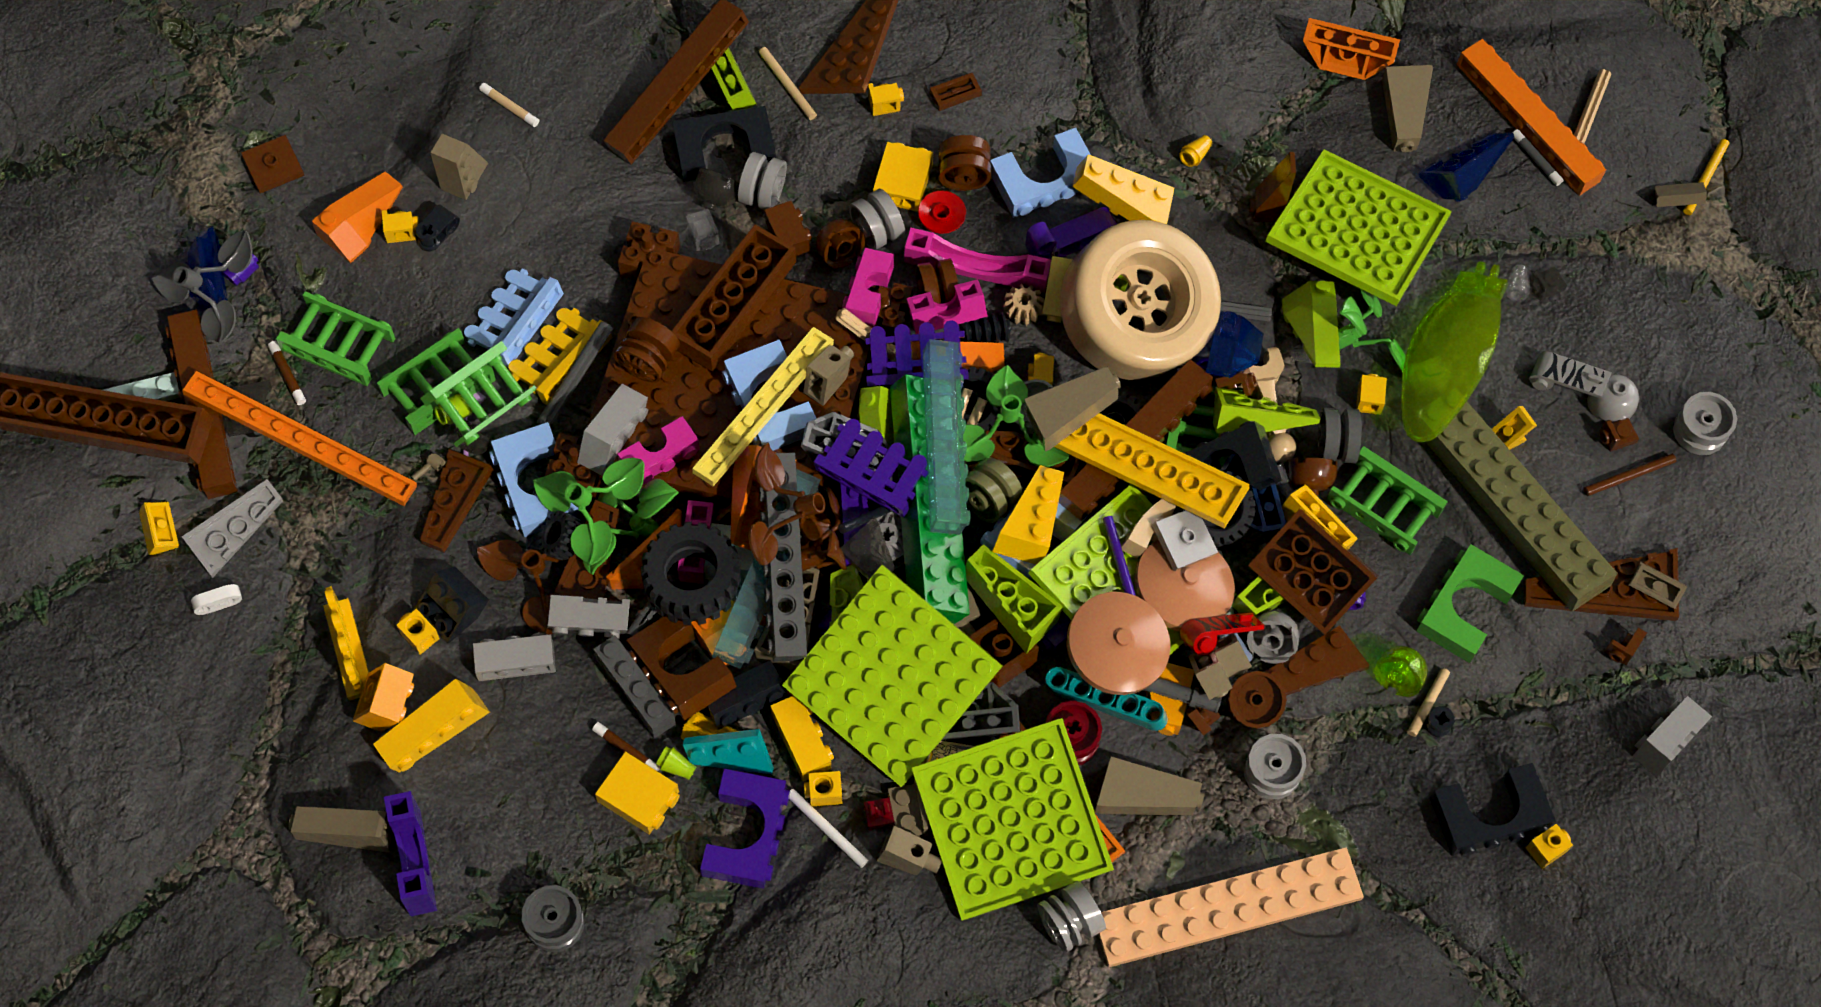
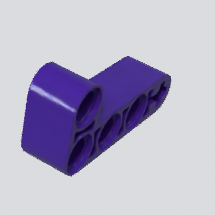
M1107 207L1096 209L1051 229L1047 227L1045 222H1039L1027 230L1025 246L1030 255L1051 260L1052 256L1062 258L1083 249L1097 235L1111 226L1117 225Z

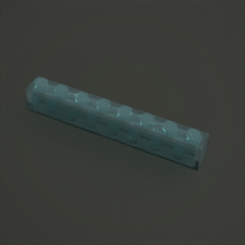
M929 339L923 350L927 469L929 472L930 532L960 535L970 522V511L966 507L969 498V488L965 486L968 466L964 464L967 443L963 441L966 421L962 419V411L965 404V399L961 396L964 381L963 375L960 374L962 353L959 352V342Z
M796 469L798 492L804 491L805 495L821 493L822 489L818 487L821 479ZM778 502L775 510L783 511L785 507L781 502ZM782 527L774 530L777 536L782 537L786 535V531ZM777 552L775 557L778 561L785 562L788 560L784 552ZM755 557L712 655L713 658L719 656L723 662L741 669L743 662L749 663L754 649L750 648L753 639L759 640L764 626L760 625L763 615L766 616V613H770V604L765 603L764 596L765 587H768V578H764L763 565H759ZM779 577L776 579L777 584L782 586L784 580Z

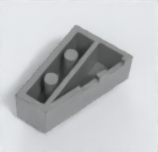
M621 384L584 430L577 463L603 476L605 470L617 457V453L620 452L628 438L632 436L638 422H642L648 413L646 408L648 397Z
M551 595L547 628L553 629L552 633L568 634V630L578 631L580 636L593 637L595 632L604 633V638H611L616 635L619 639L620 635H625L627 632L630 599H622L621 602L610 601L607 598L588 599L578 596Z
M1688 696L1682 702L1676 700L1667 710L1670 715L1665 720L1660 717L1651 727L1654 732L1649 737L1644 735L1635 744L1638 750L1632 757L1656 777L1712 717Z

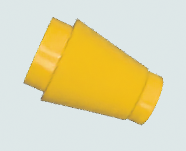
M1202 135L1200 138L1182 147L1180 153L1182 163L1188 167L1199 165L1212 146V140L1208 136Z

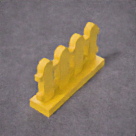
M567 308L559 309L556 313L557 319L560 322L555 328L551 325L542 327L540 333L544 341L540 345L530 342L525 346L524 350L528 358L524 362L516 359L509 363L508 368L516 381L520 379L530 386L529 389L535 385L537 389L533 393L536 394L538 392L542 403L547 405L600 322H603L602 320L597 322L592 319L589 322L579 316L580 312L576 308L572 310ZM569 328L578 335L573 339L564 334L563 331ZM611 333L605 341V343L603 344V346L601 347L600 351L613 338ZM553 345L561 350L562 353L556 356L547 349ZM535 362L546 368L542 374L531 367Z
M332 586L325 588L328 604L323 605L347 698L351 701L360 698L369 671L350 601L348 598L338 601Z

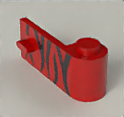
M1251 612L1188 620L1182 625L1180 637L1195 653L1207 655L1216 647L1218 635L1264 630L1265 625Z

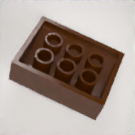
M1302 507L1248 565L1323 634H1326L1378 578V575Z

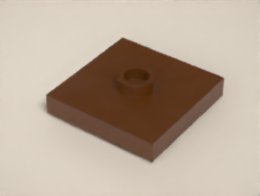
M286 135L241 152L260 194L305 176Z

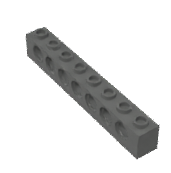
M776 453L785 471L784 483L779 487L797 491L795 453ZM759 487V501L764 502V512L760 513V522L765 523L769 529V527L795 515L793 503L798 497L776 493L774 488L766 492L762 487ZM781 502L785 510L776 511L772 503ZM796 519L782 526L786 531L785 536H777L774 531L772 533L778 541L777 552H784L788 560L780 562L775 557L769 564L763 565L764 578H768V587H765L764 591L765 603L770 604V613H766V627L771 629V639L767 640L768 654H772L773 662L803 661L807 656L799 519ZM778 577H785L789 581V586H779L776 579ZM785 602L789 604L791 611L788 613L781 612L778 608V603ZM779 629H790L792 637L788 639L783 638L779 633Z

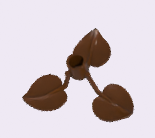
M769 443L764 444L755 461V474L758 483L766 492L774 488L776 493L797 496L798 498L793 503L795 515L769 527V529L763 522H756L750 527L748 534L749 545L759 565L769 564L777 554L778 541L772 534L774 530L799 519V528L803 536L808 541H817L834 526L824 514L825 500L820 493L805 495L804 491L798 492L779 487L784 483V467L777 454L770 448Z
M823 485L821 487L828 493L830 505L835 514V525L824 533L820 539L809 543L808 548L801 550L802 571L816 566L818 569L837 566L840 569L847 570L845 557L842 549L839 547V541L835 534L838 525L843 523L842 506L833 491L828 486ZM829 536L828 549L823 550L821 546L816 547ZM826 554L835 560L833 562H822L826 560Z
M499 540L489 545L478 547L477 553L480 563L492 578L499 581L511 580L516 576L517 568H523V566L528 574L534 576L541 597H532L525 603L523 618L526 624L534 631L547 635L553 634V629L547 628L550 596L558 594L551 593L545 596L539 575L545 569V561L560 563L562 560L547 556L546 554L541 555L537 550H528L523 554L520 545L512 540ZM563 559V563L565 566L567 565L569 559Z

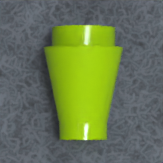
M667 746L656 765L661 767L660 770L686 778L687 780H690L697 768L674 747L670 749Z

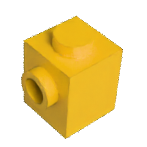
M1555 824L1534 838L1527 845L1526 849L1543 869L1567 853L1573 844L1569 834Z

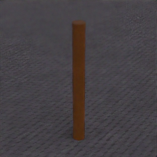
M1672 453L1584 487V493L1586 496H1591L1676 463V457Z

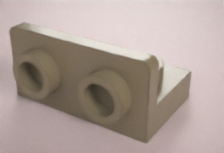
M914 780V784L888 788L895 822L894 826L918 837L929 836V827L931 826L916 781Z

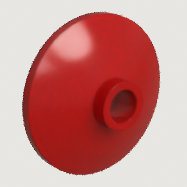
M935 191L925 196L920 202L918 215L925 228L934 233L946 234L957 230L963 224L966 217V207L962 199L956 194L949 191ZM941 214H943V215H945L946 217L941 218V217H938V216L941 215Z

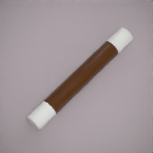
M277 341L270 342L268 347L297 405L304 404L306 399Z
M599 722L594 725L592 730L623 753H629L657 772L659 771L660 767L604 725Z

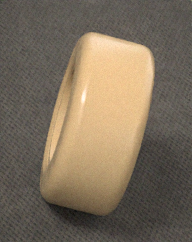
M1132 220L1119 223L1097 235L1070 263L1060 292L1062 321L1074 347L1097 369L1108 366L1112 375L1116 374L1118 378L1141 381L1159 378L1188 362L1210 340L1217 326L1221 309V291L1217 274L1202 248L1179 229L1152 220ZM1137 270L1152 277L1148 285L1138 282ZM1119 275H1123L1129 283V288L1126 292L1115 288L1113 285ZM1161 286L1167 301L1157 299L1155 295L1156 288ZM1112 300L1123 301L1126 311L1122 315L1118 314ZM1155 309L1167 315V319L1161 326L1156 325L1151 317V313ZM1132 316L1140 317L1143 320V331L1129 325Z

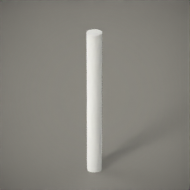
M794 789L790 790L789 799L862 868L868 862V859Z

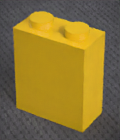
M887 142L873 192L879 188L883 189L893 200L896 207L918 212L932 169L933 152L925 148L905 146L898 142Z
M627 752L623 754L595 793L598 803L649 835L653 829L657 830L662 825L665 819L664 813L669 807L673 808L680 797L677 783Z

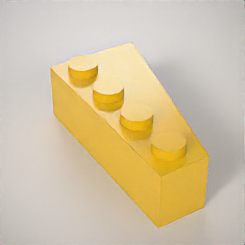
M1089 154L1077 166L1072 186L1096 203L1101 202L1109 207V211L1116 216L1120 214L1129 221L1152 220L1167 224L1174 188Z
M1042 465L1039 466L999 533L992 552L1035 565L1046 557L1050 547L1064 472Z
M454 679L373 745L388 767L400 773L411 768L416 761L490 713V711L472 687L458 679Z

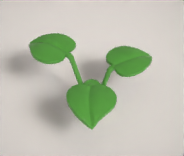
M1360 289L1366 303L1369 305L1368 310L1362 315L1352 297H1348L1344 301L1339 314L1345 316L1351 323L1338 329L1339 349L1341 350L1351 344L1356 348L1360 345L1385 343L1402 370L1405 382L1408 379L1409 373L1408 361L1395 339L1385 338L1358 341L1361 335L1364 336L1367 333L1363 320L1373 312L1377 318L1382 316V307L1378 297Z
M1008 365L1004 366L992 377L986 389L988 402L994 407H1000V414L997 415V419L989 433L986 434L980 426L965 425L955 433L950 447L951 454L958 459L967 462H981L984 458H989L995 450V445L989 438L993 436L999 423L1002 420L1006 423H1013L1019 420L1025 440L1029 442L1025 446L1024 454L1031 464L1038 467L1040 465L1050 467L1069 458L1068 453L1056 447L1045 451L1036 432L1033 433L1032 438L1029 436L1024 422V415L1020 413L1021 405L1024 403V399L1028 397V389L1023 380Z
M627 458L611 464L603 474V481L609 486L607 488L592 486L585 488L577 483L572 474L565 471L554 472L533 480L537 496L548 510L554 513L556 511L566 512L572 503L578 507L579 511L587 519L588 524H581L573 531L571 547L574 553L588 565H593L600 561L607 554L612 543V531L609 525L604 521L593 523L591 516L585 509L592 500L591 493H609L612 491V494L617 499L628 500L639 493L643 485L644 462L638 458Z
M654 479L642 489L639 495L640 503L637 505V513L622 500L614 497L612 491L600 493L598 501L614 508L619 504L632 515L629 523L632 531L610 528L612 531V543L607 554L593 565H588L583 560L587 571L594 575L596 569L611 555L616 545L614 534L633 536L636 539L640 535L647 539L659 527V524L650 517L668 504L679 492L665 481Z

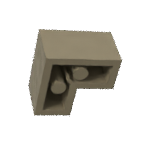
M1235 633L1218 640L1214 650L1207 655L1193 653L1188 656L1195 675L1209 700L1226 695L1233 688L1229 678L1233 676L1239 677L1252 667Z

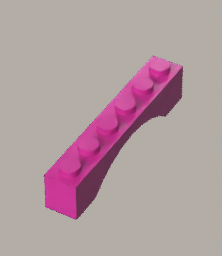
M910 228L904 252L905 263L916 265L930 262L935 269L937 260L951 258L958 275L1010 287L1013 286L1015 288H1019L1021 283L1024 285V288H1028L1032 284L1033 291L1040 290L1041 294H1045L1052 261L1051 259L1029 254L1022 256L982 254L954 245L935 233Z

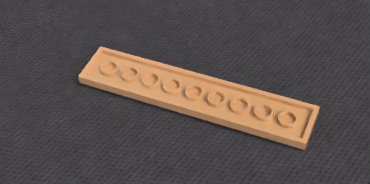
M1346 847L1101 912L1106 929L1098 935L1109 968L1360 901L1364 896Z

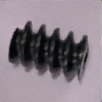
M992 312L989 314L988 320L984 317L961 323L960 331H965V337H961V342L963 338H965L966 342H971L972 338H975L976 342H981L982 337H984L986 342L990 343L991 337L994 336L996 342L1000 343L1001 336H1004L1008 343L1010 341L1009 314L1006 319L1004 313L1000 312L996 319Z

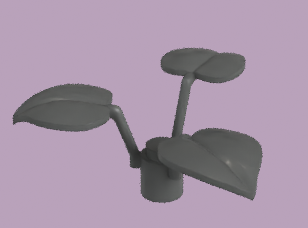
M246 230L239 231L223 243L218 253V260L223 264L222 266L195 267L192 270L187 264L177 262L152 278L158 291L171 302H183L188 298L191 290V292L196 293L210 303L212 307L208 308L202 315L201 328L205 336L218 343L224 342L232 333L236 322V312L229 301L222 300L216 305L214 300L198 290L203 282L200 273L225 271L227 268L233 273L245 270L251 262L253 253L249 233Z

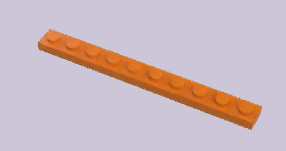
M198 371L194 373L183 388V395L402 506H405L417 488V482Z

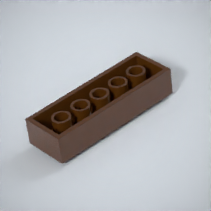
M755 224L671 331L680 341L678 351L713 372L795 265L796 248Z

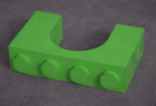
M1470 544L1466 552L1461 549L1454 561L1457 564L1455 570L1449 569L1441 581L1445 584L1443 589L1439 590L1437 588L1429 600L1433 604L1429 610L1424 608L1417 619L1421 624L1416 631L1468 663L1472 661L1487 634L1457 615L1452 604V594L1459 589L1473 587L1481 589L1507 604L1524 577L1523 574Z

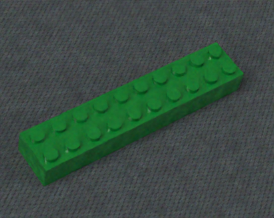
M905 374L890 386L894 443H901L904 446L905 455L903 458L910 462L915 455H923L927 460L925 470L929 472L926 478L921 476L912 490L915 493V497L913 500H906L909 510L904 518L901 517L906 583L949 621L956 624L968 616L970 610L955 456L950 452L953 432L948 383ZM901 465L897 467L898 481L906 470Z

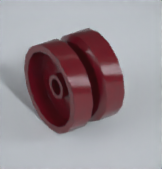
M1077 701L1062 702L1052 709L1047 716L1046 723L1060 718L1063 719L1077 763L1080 766L1090 761L1098 751L1103 729L1101 719L1096 711L1085 703Z

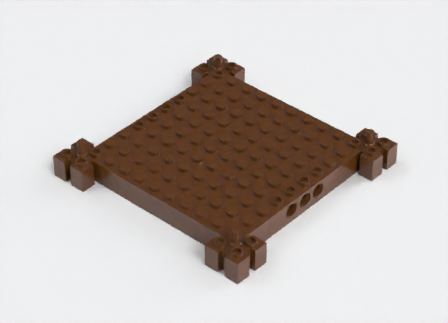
M632 221L626 237L628 247L623 246L618 266L621 277L634 279L637 282L588 425L621 384L648 397L646 404L648 413L642 422H638L632 436L628 438L620 452L638 441L647 451L658 452L662 450L666 444L662 439L661 428L683 416L697 436L700 450L692 458L681 460L676 463L674 468L667 472L662 471L654 476L652 480L661 479L679 492L676 497L692 501L714 503V506L721 508L723 506L727 507L732 502L733 468L735 462L714 486L693 474V467L742 411L741 406H736L731 395V392L734 390L731 384L726 385L722 376V371L725 370L724 360L780 340L788 357L814 327L834 339L833 346L840 350L842 346H848L853 351L854 357L850 360L848 376L824 406L803 393L804 379L777 412L788 410L809 401L816 418L836 412L853 419L858 395L867 372V363L870 362L871 345H866L864 340L835 318L838 310L842 309L845 296L850 294L783 279L713 372L677 350L672 360L667 362V368L662 372L663 375L658 382L643 381L631 375L616 362L614 352L620 346L621 341L627 338L626 333L637 317L649 318L672 331L723 266L722 264L678 254L680 249L679 232L660 228L656 234L651 232L650 225ZM894 283L892 289L878 285L868 288L871 292L881 294V308L875 326L884 328L886 337L895 336L896 326L899 324L905 325V317H908L909 307L907 298L913 296V287ZM767 380L764 381V382H762V383H760V384L755 388V390H754V392H753V394H752V398H753V397L756 395V393L761 389V387L767 382ZM559 433L553 450L556 460L550 459L545 476L554 472L565 471L572 474L577 483L585 488L588 486L600 488V478L603 479V476L577 463L581 448L579 437ZM802 440L774 450L776 453H795L797 491H804L805 495L820 493L825 500L824 514L835 525V514L830 502L827 505L829 501L828 493L821 487L826 485L832 490L834 479L816 470L814 462L801 447ZM617 455V457L615 458V460L613 461V463L619 461V460H618V455ZM598 492L591 493L592 500H596ZM778 502L779 506L777 507L776 511L785 510L784 505L781 502ZM837 529L835 531V534L839 541V547L841 548L842 534ZM800 530L801 550L808 548V544L814 541H808ZM829 536L816 547L821 546L823 550L828 549Z

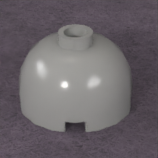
M1612 374L1602 398L1588 394V408L1597 419L1600 417L1606 421L1611 420L1612 423L1627 418L1630 419L1638 406V389L1629 378L1619 374Z
M1271 611L1263 613L1257 619L1265 625L1264 630L1248 631L1247 644L1249 650L1253 654L1255 652L1261 656L1260 660L1273 664L1284 663L1298 649L1299 630L1297 624L1290 616L1282 612Z

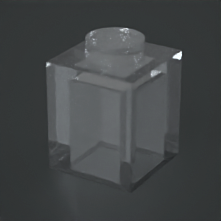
M709 209L686 216L687 229L696 251L709 250L719 244L718 230Z

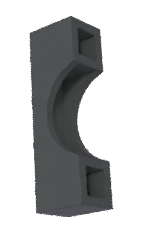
M616 635L594 648L597 662L609 678L614 680L627 696L640 720L654 739L676 724L674 714Z

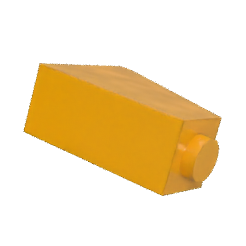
M1167 663L1164 671L1158 678L1191 688L1194 670ZM1145 691L1146 697L1160 703L1168 716L1167 725L1163 729L1158 730V732L1168 736L1178 735L1187 704ZM1152 712L1150 714L1151 720H1156L1160 716V712Z

